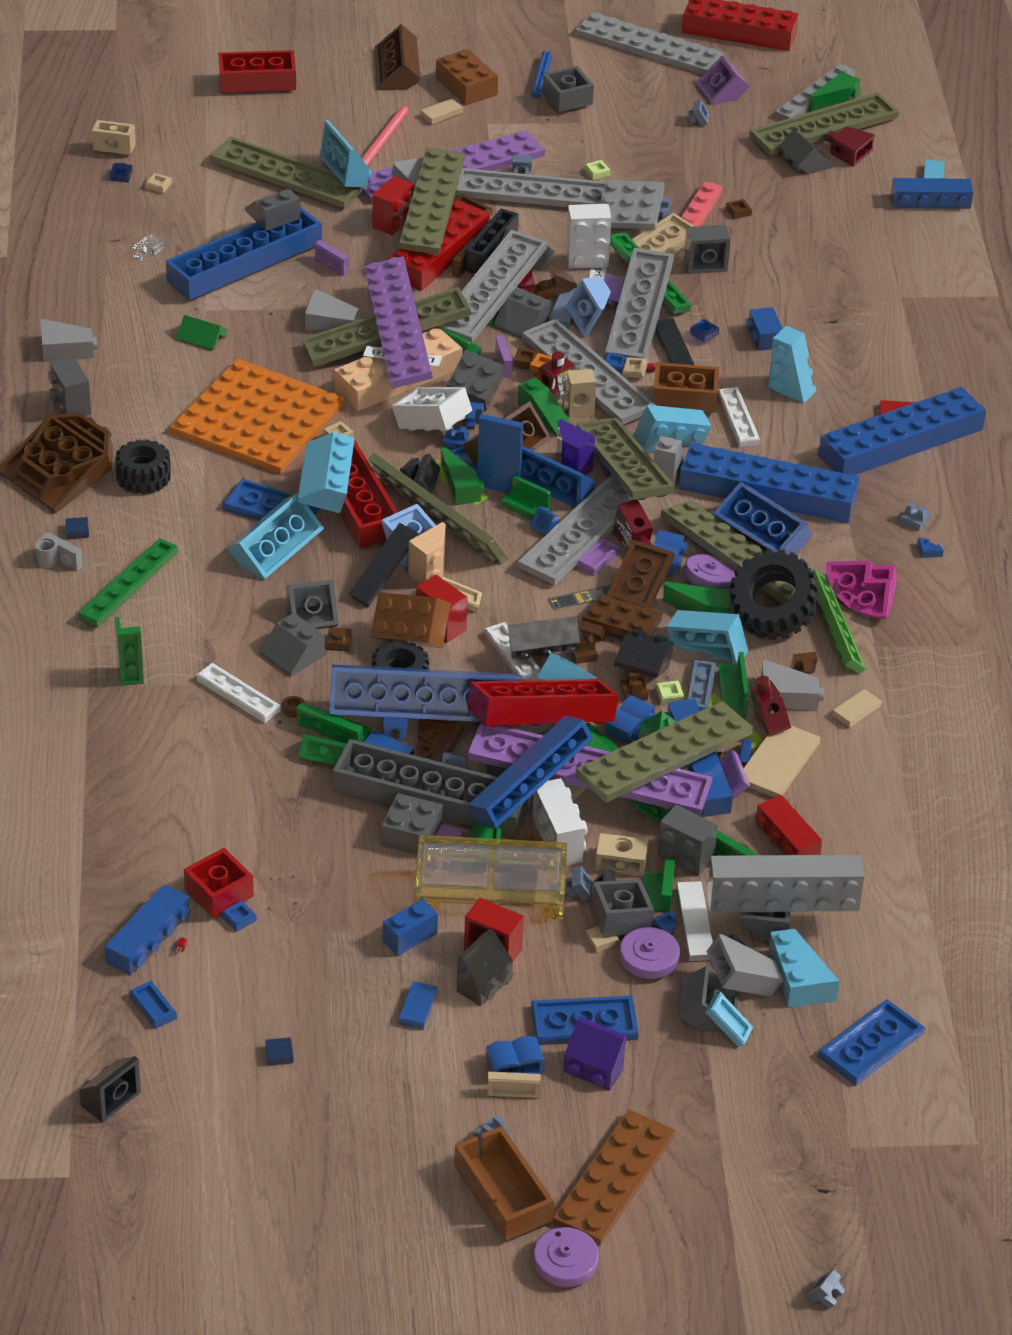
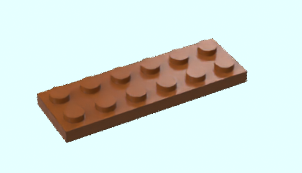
M628 1109L554 1215L553 1224L560 1228L569 1227L581 1230L588 1234L597 1245L601 1246L675 1137V1129Z

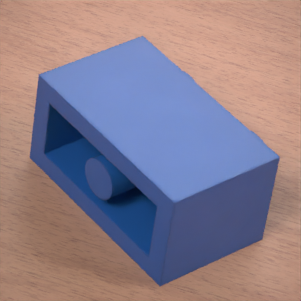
M774 308L749 310V318H746V328L751 332L752 342L756 343L759 351L772 349L773 338L783 329Z
M423 899L383 921V942L397 956L433 937L438 932V913Z

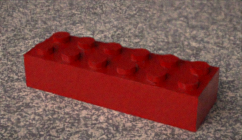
M689 0L683 13L682 33L790 51L797 33L799 13H794L790 10H777L772 7H759L754 4H742L737 1Z
M456 200L452 205L439 255L398 249L388 257V260L393 257L404 256L411 287L422 291L453 265V258L471 239H475L488 224L490 213Z
M354 438L347 494L340 515L359 548L387 541L382 520L398 513Z
M600 679L470 682L467 709L483 722L485 726L496 728L498 725H508L511 727H519L520 724L541 726L542 724L550 723L551 725H556L565 716L603 725L606 722H615L619 695Z

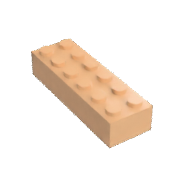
M437 327L422 333L427 354L442 356L439 366L430 365L433 379L392 389L385 359L366 356L334 369V389L341 396L346 397V401L357 411H360L454 372L462 357V347Z

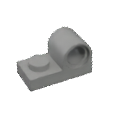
M46 532L35 542L38 566L51 568L61 562L76 571L83 567L82 549Z

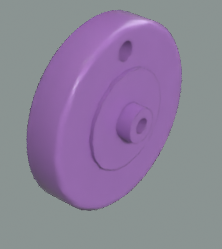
M705 554L689 557L683 570L684 575L691 583L696 586L729 590L731 589V578L735 577L734 569L717 557Z
M653 927L638 928L625 935L620 943V962L628 972L635 976L646 979L661 978L673 972L679 963V944L671 934L664 930Z
M561 1227L549 1230L538 1238L533 1249V1265L536 1272L542 1279L556 1286L573 1287L581 1285L595 1274L598 1267L599 1251L595 1241L585 1232L575 1228Z

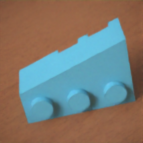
M785 326L773 338L768 388L805 403L817 390L816 385H813L811 379L813 371L808 365L807 358L809 353L803 332Z
M647 405L633 437L647 453L654 452L660 436L681 440L682 447L688 446L691 443H704L711 424L703 410Z
M677 610L667 625L669 637L674 642V646L697 654L700 651L712 655L711 658L715 660L722 658L732 662V664H737L738 653L744 652L745 657L749 651L739 614Z
M796 929L770 932L768 953L770 959L776 961L784 978L780 987L787 1007L837 1001L839 980Z

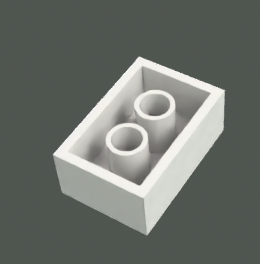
M609 204L568 205L566 258L569 269L609 267L611 234Z
M417 387L392 405L399 429H409V431L417 429L447 431L452 428L453 424L465 419V415L472 411L465 387Z
M562 779L547 781L533 794L532 819L543 843L548 846V854L555 868L582 863L583 853L586 852L584 838L588 833L586 822L584 820L581 821L578 805L576 803L573 804L569 787H565Z

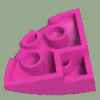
M871 561L827 562L826 570L829 584L841 603L864 616L879 619L888 618L897 581L894 565L872 566Z

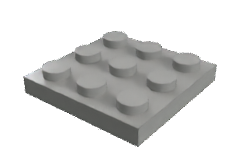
M606 180L600 204H609L611 228L656 230L665 189L664 182Z

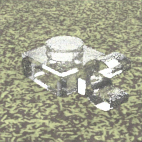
M149 234L133 246L134 249L138 250L134 257L142 260L148 254L154 256L167 247V241L156 235Z

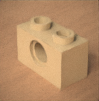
M97 120L92 129L93 150L131 155L136 145L135 125Z
M593 370L567 371V380L563 381L564 392L566 393V396H563L562 399L563 408L567 409L569 417L594 415L596 379Z
M600 833L595 871L603 872L605 868L615 871L616 874L644 877L649 839Z

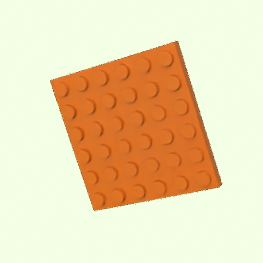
M237 358L170 426V433L282 474L306 448L307 442L312 441L346 405V397Z

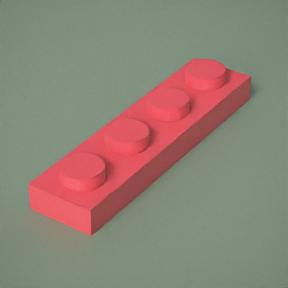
M704 181L681 218L694 226H701L722 194L723 186Z

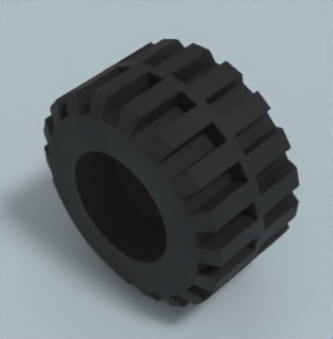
M139 439L134 442H127V445H122L117 450L115 456L116 479L119 485L124 487V490L132 491L135 494H146L149 492L154 493L156 490L160 491L163 489V486L168 485V481L171 479L170 454L163 444H158L157 441H150L148 439Z
M392 641V643H385L383 647L376 649V652L372 655L371 666L429 669L428 653L423 651L424 648L416 646L413 642Z

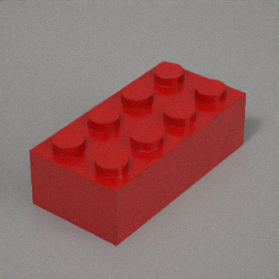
M294 50L218 52L221 93L288 92L296 90Z

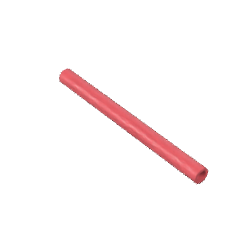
M406 106L400 107L363 155L362 160L367 166L409 113V109Z

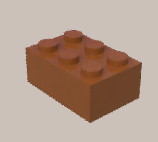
M469 49L436 59V79L465 106L498 95V75Z
M656 362L653 403L656 404L655 406L703 410L704 413H716L719 367Z
M378 592L371 637L384 642L407 641V643L413 642L418 646L443 648L451 603L434 597Z

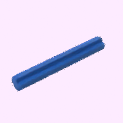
M550 51L542 52L531 89L532 97L539 98L542 94L543 74L548 73L552 59Z

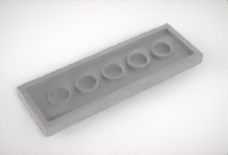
M639 248L633 249L607 343L606 356L607 353H612L630 358H648L673 265L674 254Z

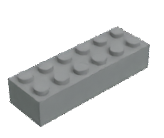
M861 855L711 856L707 889L710 912L859 911L864 882Z

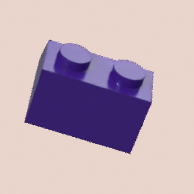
M562 419L558 420L556 450L558 463L584 475L589 474L594 466L595 436Z
M579 1017L564 1054L563 1071L573 1077L588 1081L595 1086L611 1090L624 1069L626 1035Z

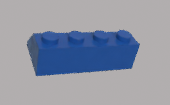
M522 446L521 478L549 490L552 498L576 508L595 490L594 479Z
M740 482L713 513L714 516L767 550L772 549L773 552H778V549L786 550L788 555L790 552H799L812 537L807 522L743 482Z

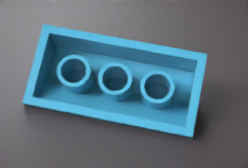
M325 120L320 158L345 187H367L368 180L371 177L370 168L329 120Z
M332 432L307 442L298 492V503L337 513L341 512L347 494L354 437Z
M298 493L284 499L227 547L240 567L264 580L324 529L308 505L297 502Z

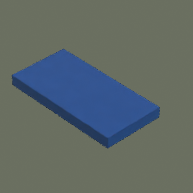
M485 414L480 415L477 475L479 480H483L484 488L510 493L512 491V478L514 476L521 478L523 423Z
M241 479L222 506L225 511L259 521L284 499L295 494ZM308 505L314 515L321 509Z
M633 996L531 1001L534 1033L539 1045L568 1044L579 1017L626 1035V1041L638 1040L639 1033Z
M886 999L819 1050L818 1057L857 1086L922 1036L925 1032V1027Z

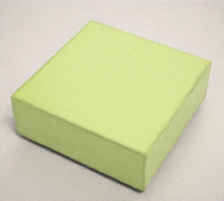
M602 160L584 164V171L592 180L610 176V169Z
M679 681L656 683V692L661 705L684 700Z

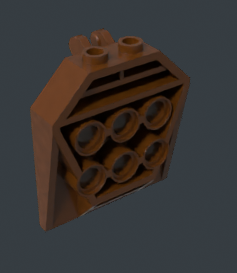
M81 412L49 415L0 465V475H3L56 514L112 470V435L106 427H101L94 419L86 417Z

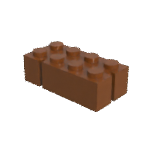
M503 1126L481 1134V1156L479 1157V1140L476 1136L455 1145V1167L491 1220L494 1219V1225L505 1241L553 1222L554 1200Z

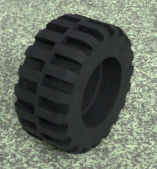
M772 549L765 550L766 553L764 554L759 552L753 554L754 558L750 560L746 558L742 562V568L737 567L734 572L735 577L731 578L729 593L734 612L739 614L741 625L745 626V629L750 633L755 631L757 637L764 638L767 635L769 639L776 640L777 636H782L784 639L789 637V633L794 632L797 634L801 631L802 625L806 627L811 622L810 616H815L819 596L814 574L804 559H798V555L790 552L788 555L786 550L778 549V552H773ZM783 581L795 588L792 597L785 604L778 607H763L753 600L756 592L769 582Z

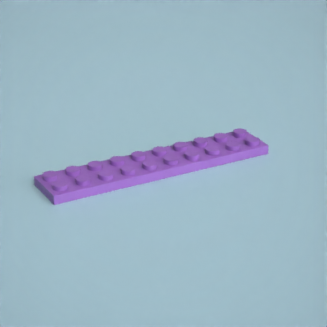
M527 130L451 150L465 153L463 168L488 171L512 166V155L532 156V160L545 156V149ZM392 167L372 172L367 187H363L362 194L371 204L372 195L392 178Z
M404 256L393 257L386 261L373 262L370 265L364 266L391 388L433 379Z
M481 722L469 749L468 759L508 769L543 735L502 725L491 728ZM585 746L554 774L550 780L561 778L563 783L590 789L575 776L576 768L610 752ZM678 768L619 797L672 809L677 804L701 816L713 777Z

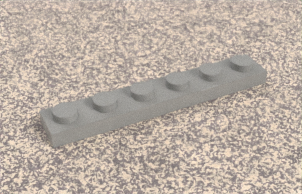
M837 65L775 111V117L785 120L805 114L809 111V101L812 93L841 72L855 77V70L846 65Z

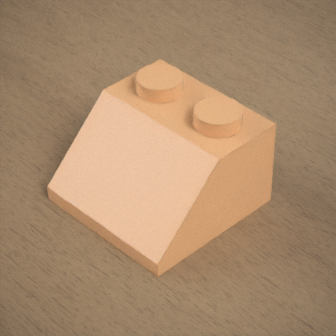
M443 522L409 541L408 575L420 584L434 575L443 576L446 526Z

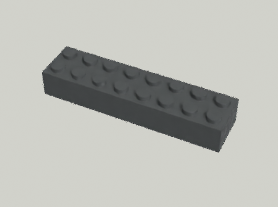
M349 739L333 769V791L389 806L392 805L397 793L443 804V820L473 827L477 820L468 804L498 777ZM531 797L500 824L502 825L501 835L516 838L530 808Z

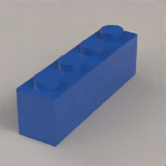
M893 178L891 198L893 208L971 209L973 188L971 179Z
M164 884L105 945L106 963L129 975H132L137 968H141L151 953L156 952L160 944L173 934L175 928L188 918L190 914L189 896Z

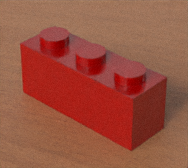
M782 795L757 805L755 816L757 826L763 829L771 842L776 844L784 855H821L822 839Z

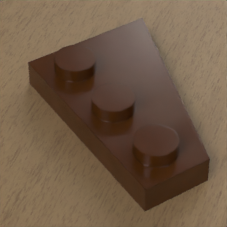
M420 719L415 756L442 763L443 753H451L463 734V724L435 719Z

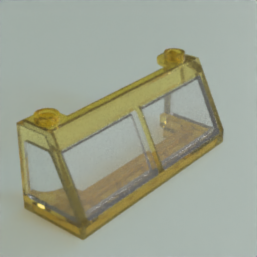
M419 835L415 903L423 899L436 911L440 903L475 904L479 897L500 906L537 907L542 917L551 920H563L567 843Z

